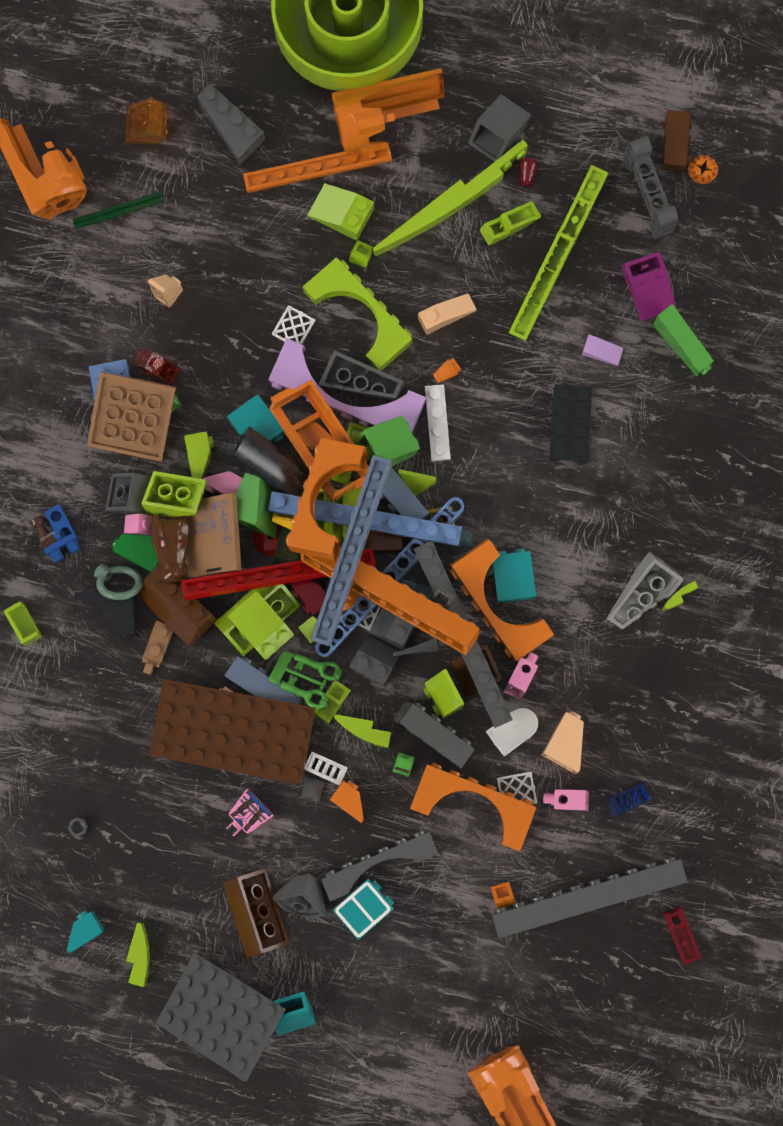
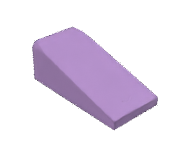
M588 335L582 355L618 366L623 348L598 337Z

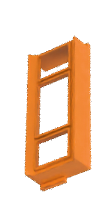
M312 380L293 390L289 387L270 398L272 401L270 411L308 468L310 463L314 461V457L296 431L318 418L322 419L336 441L354 444ZM305 394L316 410V413L292 426L281 407ZM365 464L364 471H356L360 477L359 479L337 492L328 481L322 487V490L330 502L333 503L352 490L362 487L369 468L368 464Z

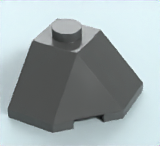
M309 873L293 877L272 898L284 911L292 913V910L303 913V917L309 919L326 915L321 885Z

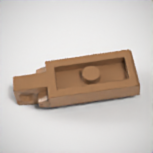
M159 621L155 622L143 655L142 662L146 663L143 672L148 675H152L155 666L159 667L162 664L173 631L166 624Z

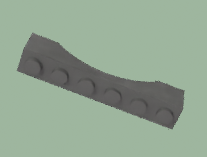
M422 830L413 834L414 839L407 841L404 838L395 842L396 847L389 849L386 846L377 850L378 855L371 857V854L359 858L361 862L353 865V862L343 865V870L337 873L335 870L325 873V878L321 879L330 901L348 894L360 875L379 862L396 858L423 861L439 854L430 833H425Z

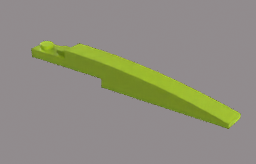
M524 140L519 142L466 185L460 179L373 248V254L378 256L422 234L489 191L503 180L504 173L502 171L505 172L510 169L515 160L519 161L527 154V143Z
M591 165L517 314L509 334L526 341L592 210L595 200L608 176V172Z

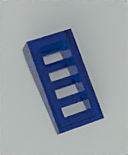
M641 782L606 799V802L613 816L616 817L651 800V797L644 782ZM636 789H639V792L643 798L642 800H640L636 792ZM630 792L632 793V796L636 803H633L629 795ZM621 796H624V797H625L626 802H627V804H628L627 807H626V805H625V803H624V801H623V799H622Z

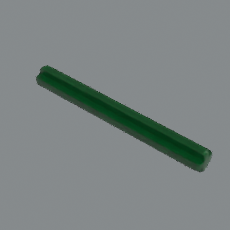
M156 192L74 218L73 223L76 229H80L162 203L163 198L160 192Z

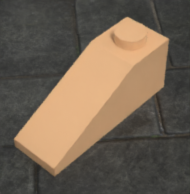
M167 275L151 278L148 281L154 297L169 308L183 291L180 285L181 282L174 276L170 278Z
M465 294L419 312L418 320L426 335L477 311L469 294Z

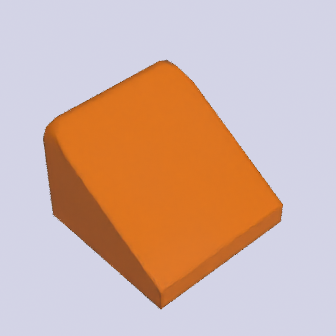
M509 882L490 887L496 909L511 907L515 904Z

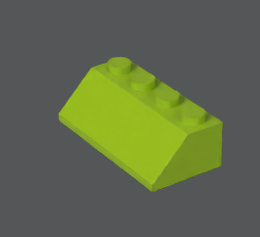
M284 584L256 589L283 621L301 606ZM255 589L247 593L214 622L243 656L254 647L226 614Z

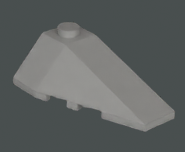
M649 552L635 570L607 619L621 629H624L641 617L645 611L657 606V603L665 597L671 596L684 578L664 561Z

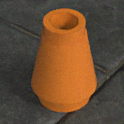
M454 358L447 359L433 373V376L440 383L458 375L461 368Z

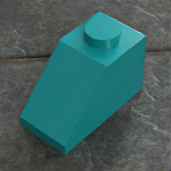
M86 910L76 916L78 920L73 923L67 947L68 953L74 952L105 932L94 911L88 913Z

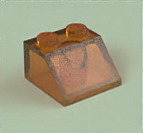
M149 98L127 107L125 143L156 144L166 140L167 104Z

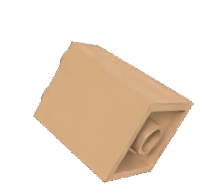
M571 711L569 713L566 712L562 716L541 755L568 771L577 774L580 771L584 722L580 720V715Z

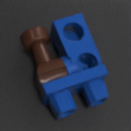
M60 504L44 512L54 530L49 532L44 526L46 520L43 515H39L29 521L32 528H37L41 537L40 544L46 555L50 556L55 563L65 559L61 552L63 548L67 547L71 554L81 550L78 543L79 538Z

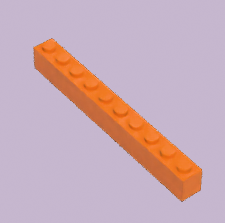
M339 547L335 561L301 554V561L332 578L341 548ZM361 560L359 561L350 588L352 591L462 654L467 655L479 637L480 628L476 624L462 619L455 612L446 610L441 604L427 599L425 595L416 593L406 584L395 581L390 575L379 572L374 566L367 565Z

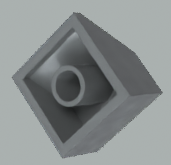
M138 473L112 474L105 511L128 515L139 513L146 515L147 513L141 503L151 477Z
M367 635L349 668L385 686L400 656H393V653L398 650Z

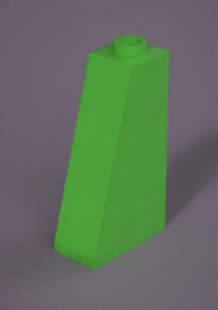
M671 304L657 316L653 326L696 377L701 373L705 375L712 369L711 364L714 360L677 309Z

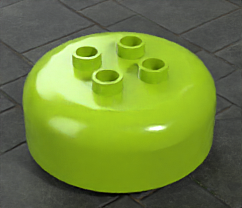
M271 0L275 36L282 54L294 70L303 78L328 90L343 91L357 89L390 80L408 63L417 48L422 32L423 0Z

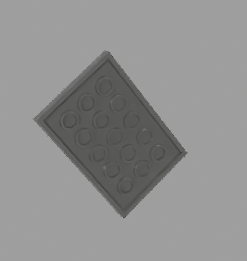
M194 953L156 1024L242 1081L247 1082L285 1008L201 955Z

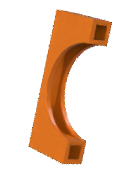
M325 438L320 439L319 444L315 448L314 461L309 466V477L304 482L303 495L298 500L297 514L292 519L293 527L291 533H288L286 538V544L292 552L333 561L336 560L341 542L336 536L330 535L318 527L314 514L315 502L322 487L333 477L348 471H364L369 455L364 446Z
M485 539L449 564L451 568L449 572L454 580L458 579L462 584L460 589L465 596L469 595L473 600L471 605L475 611L482 613L484 616L481 618L487 628H492L494 639L498 644H503L505 647L503 652L508 659L512 658L518 661L551 638L554 633L542 618L527 624L516 625L502 621L491 611L484 595V580L490 565L500 554L490 539Z
M431 763V766L426 765L410 807L411 810L428 816L433 806L448 794L458 791L478 793L490 800L500 813L503 822L501 845L521 851L537 808L533 806V801L525 798L522 801L515 799V794L504 791V794L496 791V787L486 784L485 787L478 784V780L468 777L467 780L460 777V773L450 770L449 773L442 771V766Z

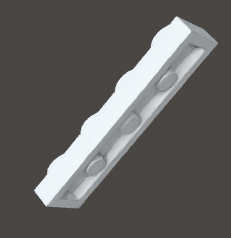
M444 385L425 386L431 462L450 460Z

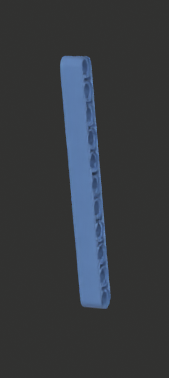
M451 498L430 521L437 522L439 517L444 516L448 519L447 524L452 525L464 511L463 501L460 498ZM454 502L461 505V509L457 512H453L450 509V505ZM413 538L382 573H394L396 576L395 581L399 582L419 561L417 555L411 552V547L416 544L421 546L430 541ZM400 559H407L409 565L406 568H400L398 566ZM360 596L352 607L340 617L337 629L343 631L342 638L338 640L333 638L330 650L326 654L320 652L322 644L317 643L315 649L318 655L322 657L331 656L374 610L377 604ZM360 602H369L368 610L361 611L359 609ZM354 615L356 617L355 624L348 625L346 623L347 616Z

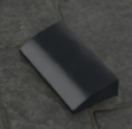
M250 426L241 434L232 458L281 493L298 496L309 475V469Z

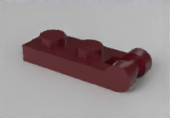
M678 906L671 912H663V918L682 964L686 965L701 959L702 956L682 907ZM679 918L681 923L674 925L672 919Z

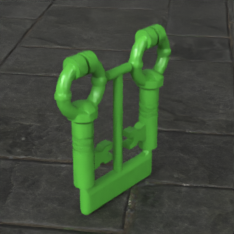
M283 650L268 680L280 685L281 689L304 698L309 707L321 709L325 708L329 701L326 694L321 690H323L327 680H339L343 671L334 661L320 663L296 653L295 655ZM291 658L298 661L294 670L299 669V672H301L303 666L308 665L318 670L321 677L324 678L323 682L288 669L287 666ZM326 666L335 668L332 676L324 673ZM286 671L320 685V690L305 691L294 686L297 677L293 678L292 675L287 683L284 681L281 683L280 680ZM313 694L322 697L319 704L310 701Z

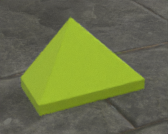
M399 469V477L415 497L436 484V477Z

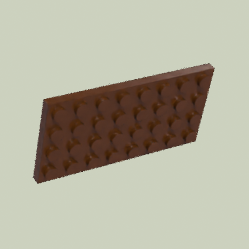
M163 679L149 756L302 785L316 709L307 705Z

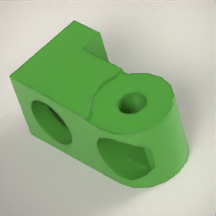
M399 752L392 772L409 777L415 757Z

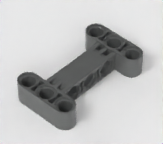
M644 136L628 142L624 160L629 171L633 170L651 217L650 230L654 239L674 232L678 223V215L675 207L668 205L650 157L652 153L648 136ZM646 168L649 173H642L640 169ZM652 185L655 187V190L650 191L646 186ZM659 202L662 207L656 208L653 203Z

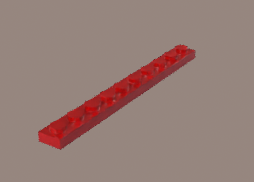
M372 548L363 550L360 560L376 568ZM299 560L181 580L184 601L328 576Z

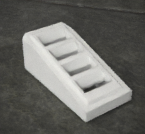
M311 752L305 765V770L340 785L347 767ZM315 758L319 759V761L314 770L311 767L315 761ZM324 761L326 762L322 773H320L318 771L320 769L322 762ZM331 764L333 765V768L330 772V775L327 776L326 772ZM340 768L337 778L334 779L333 776L336 769Z

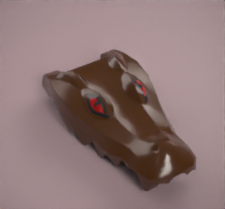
M153 514L151 541L161 566L162 580L169 583L179 582L184 579V563L189 545V528L186 516H180L179 519L159 520V515Z

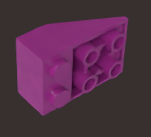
M660 252L627 262L623 265L622 273L641 322L658 316L671 304L676 308L668 274Z

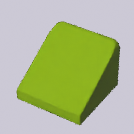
M357 240L351 251L349 261L366 268L374 247Z
M314 616L298 627L310 643L313 642L311 637L317 622Z

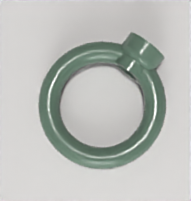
M101 564L94 573V576L97 578L96 586L98 591L104 597L112 600L132 598L139 593L143 585L141 575L135 569L127 566L108 568ZM114 574H127L134 578L135 585L126 592L117 593L106 589L104 581H109Z

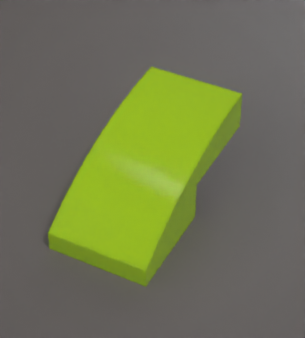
M696 581L677 591L662 608L663 611L684 603L681 596L697 590L698 585Z
M334 680L325 693L329 699L326 707L316 709L315 717L329 725L351 690Z

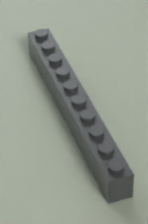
M432 541L415 548L414 551L433 593L436 592L439 586L448 589L455 596L448 611L455 612L462 619L468 621ZM476 641L467 655L462 653L461 655L494 728L513 721L481 648Z
M675 857L663 860L664 864L657 865L654 862L644 865V870L630 869L626 871L627 875L619 877L618 873L607 876L608 880L600 882V879L588 882L589 886L583 888L580 884L570 887V891L563 893L562 890L551 893L552 897L546 899L543 896L533 898V902L526 905L523 901L513 904L514 908L506 910V907L494 910L495 914L491 916L497 936L502 938L687 883L681 859L675 860Z

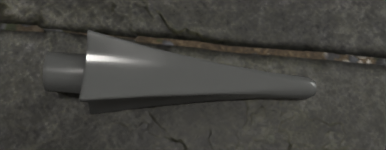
M432 638L413 647L394 652L393 656L438 652L440 647H445V643Z

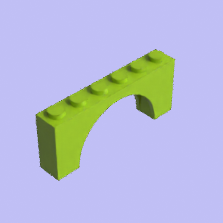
M336 257L303 286V291L315 305L331 297L348 296L363 302L372 311L377 320L378 335L375 344L366 354V360L373 368L382 371L412 344V334L408 329H403L399 325L400 322L395 315L392 314L390 316L386 311L387 307L382 301L377 302L374 298V293L370 288H365L361 284L362 280L358 275H352L348 270L350 268L343 260L339 261Z

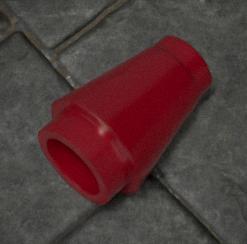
M522 158V162H520L521 186L531 187L538 167L537 160Z

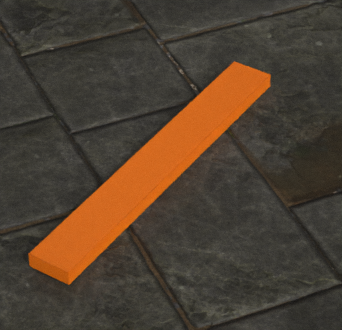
M386 142L387 149L365 154L360 150L350 153L344 151L244 173L247 193L392 162L389 143Z

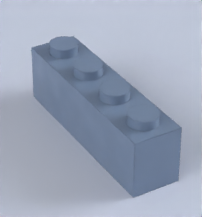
M391 467L381 499L388 501L389 504L387 506L393 514L397 513L398 515L424 520L430 519L427 510Z
M237 656L224 675L253 696L301 704L302 699L299 698L300 696L280 688V685L270 682L267 676L269 673L261 667L257 670L251 666L253 662L244 656L242 659Z

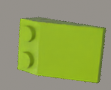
M324 183L307 216L357 241L374 210V202L357 193Z
M153 471L141 504L147 515L150 516L158 514L162 518L196 515L207 480Z
M256 589L226 614L265 660L294 636V633Z
M446 669L425 682L426 688L423 691L428 699L432 698L435 704L432 708L437 716L441 715L443 719L463 708L464 702Z

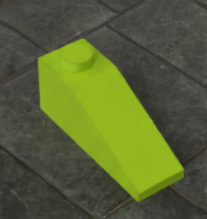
M207 431L184 436L191 476L193 478H205L210 462L211 448L214 447L212 436L209 437Z

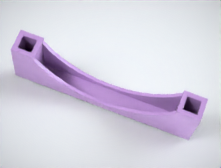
M286 338L268 379L272 383L271 386L282 391V388L287 389L290 387L293 390L312 380L333 413L335 410L340 412V416L348 420L352 418L359 420L358 424L369 427V425L375 426L403 415L405 421L409 423L410 431L413 432L425 405L426 397L408 390L407 394L403 397L380 406L356 407L341 403L326 394L312 378L304 357V345Z

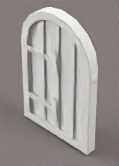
M526 708L516 709L510 712L513 721L497 728L492 726L486 731L503 756H506L527 739H530L536 732L538 719L531 710Z

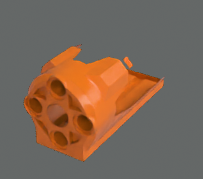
M441 68L382 81L363 88L331 93L343 149L348 153L360 150L364 154L387 149L388 146L385 141L369 142V137L385 130L386 122L440 109L437 99L444 98Z
M0 118V148L32 215L51 220L57 215L79 206L80 202L85 198L87 188L83 182L85 177L70 150L66 149L67 154L73 159L70 163L60 150H53L42 156L43 169L22 124L11 127L8 120ZM51 141L45 143L47 148L54 147Z
M519 1045L507 1047L477 1063L473 1069L467 1072L479 1097L482 1098L491 1116H494L499 1126H556L541 1097L537 1083L531 1073V1068Z

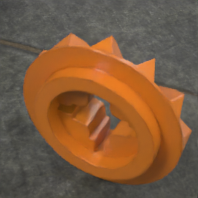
M700 154L695 158L693 157L689 163L688 173L696 183L707 184L716 178L718 165L715 159H712L709 155ZM706 163V169H708V171L705 170V172L701 175V169L698 168V166L702 167V165Z

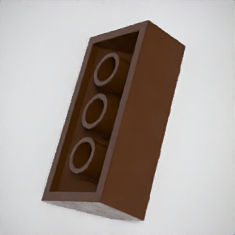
M159 564L145 578L142 588L137 595L189 647L217 620L198 600L184 601L182 586L179 582L169 583L163 581Z
M266 868L223 882L247 958L290 944L278 905L272 899L274 893Z

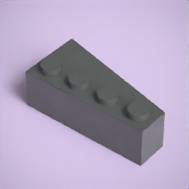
M210 83L197 96L200 107L214 125L239 165H241L265 141L264 131Z
M335 350L319 382L321 388L389 400H397L405 384L404 381Z
M405 701L392 720L397 724L403 725L408 732L419 737L422 742L434 748L437 753L455 766L462 768L475 750L470 746L472 743L463 736L461 739L456 736L457 731L447 725L445 728L441 725L440 722L442 720L434 714L429 716L425 713L426 708L416 702L414 705Z

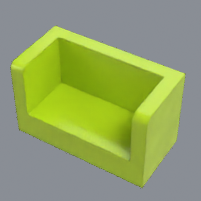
M20 601L4 610L22 645L28 646L43 637L24 603Z

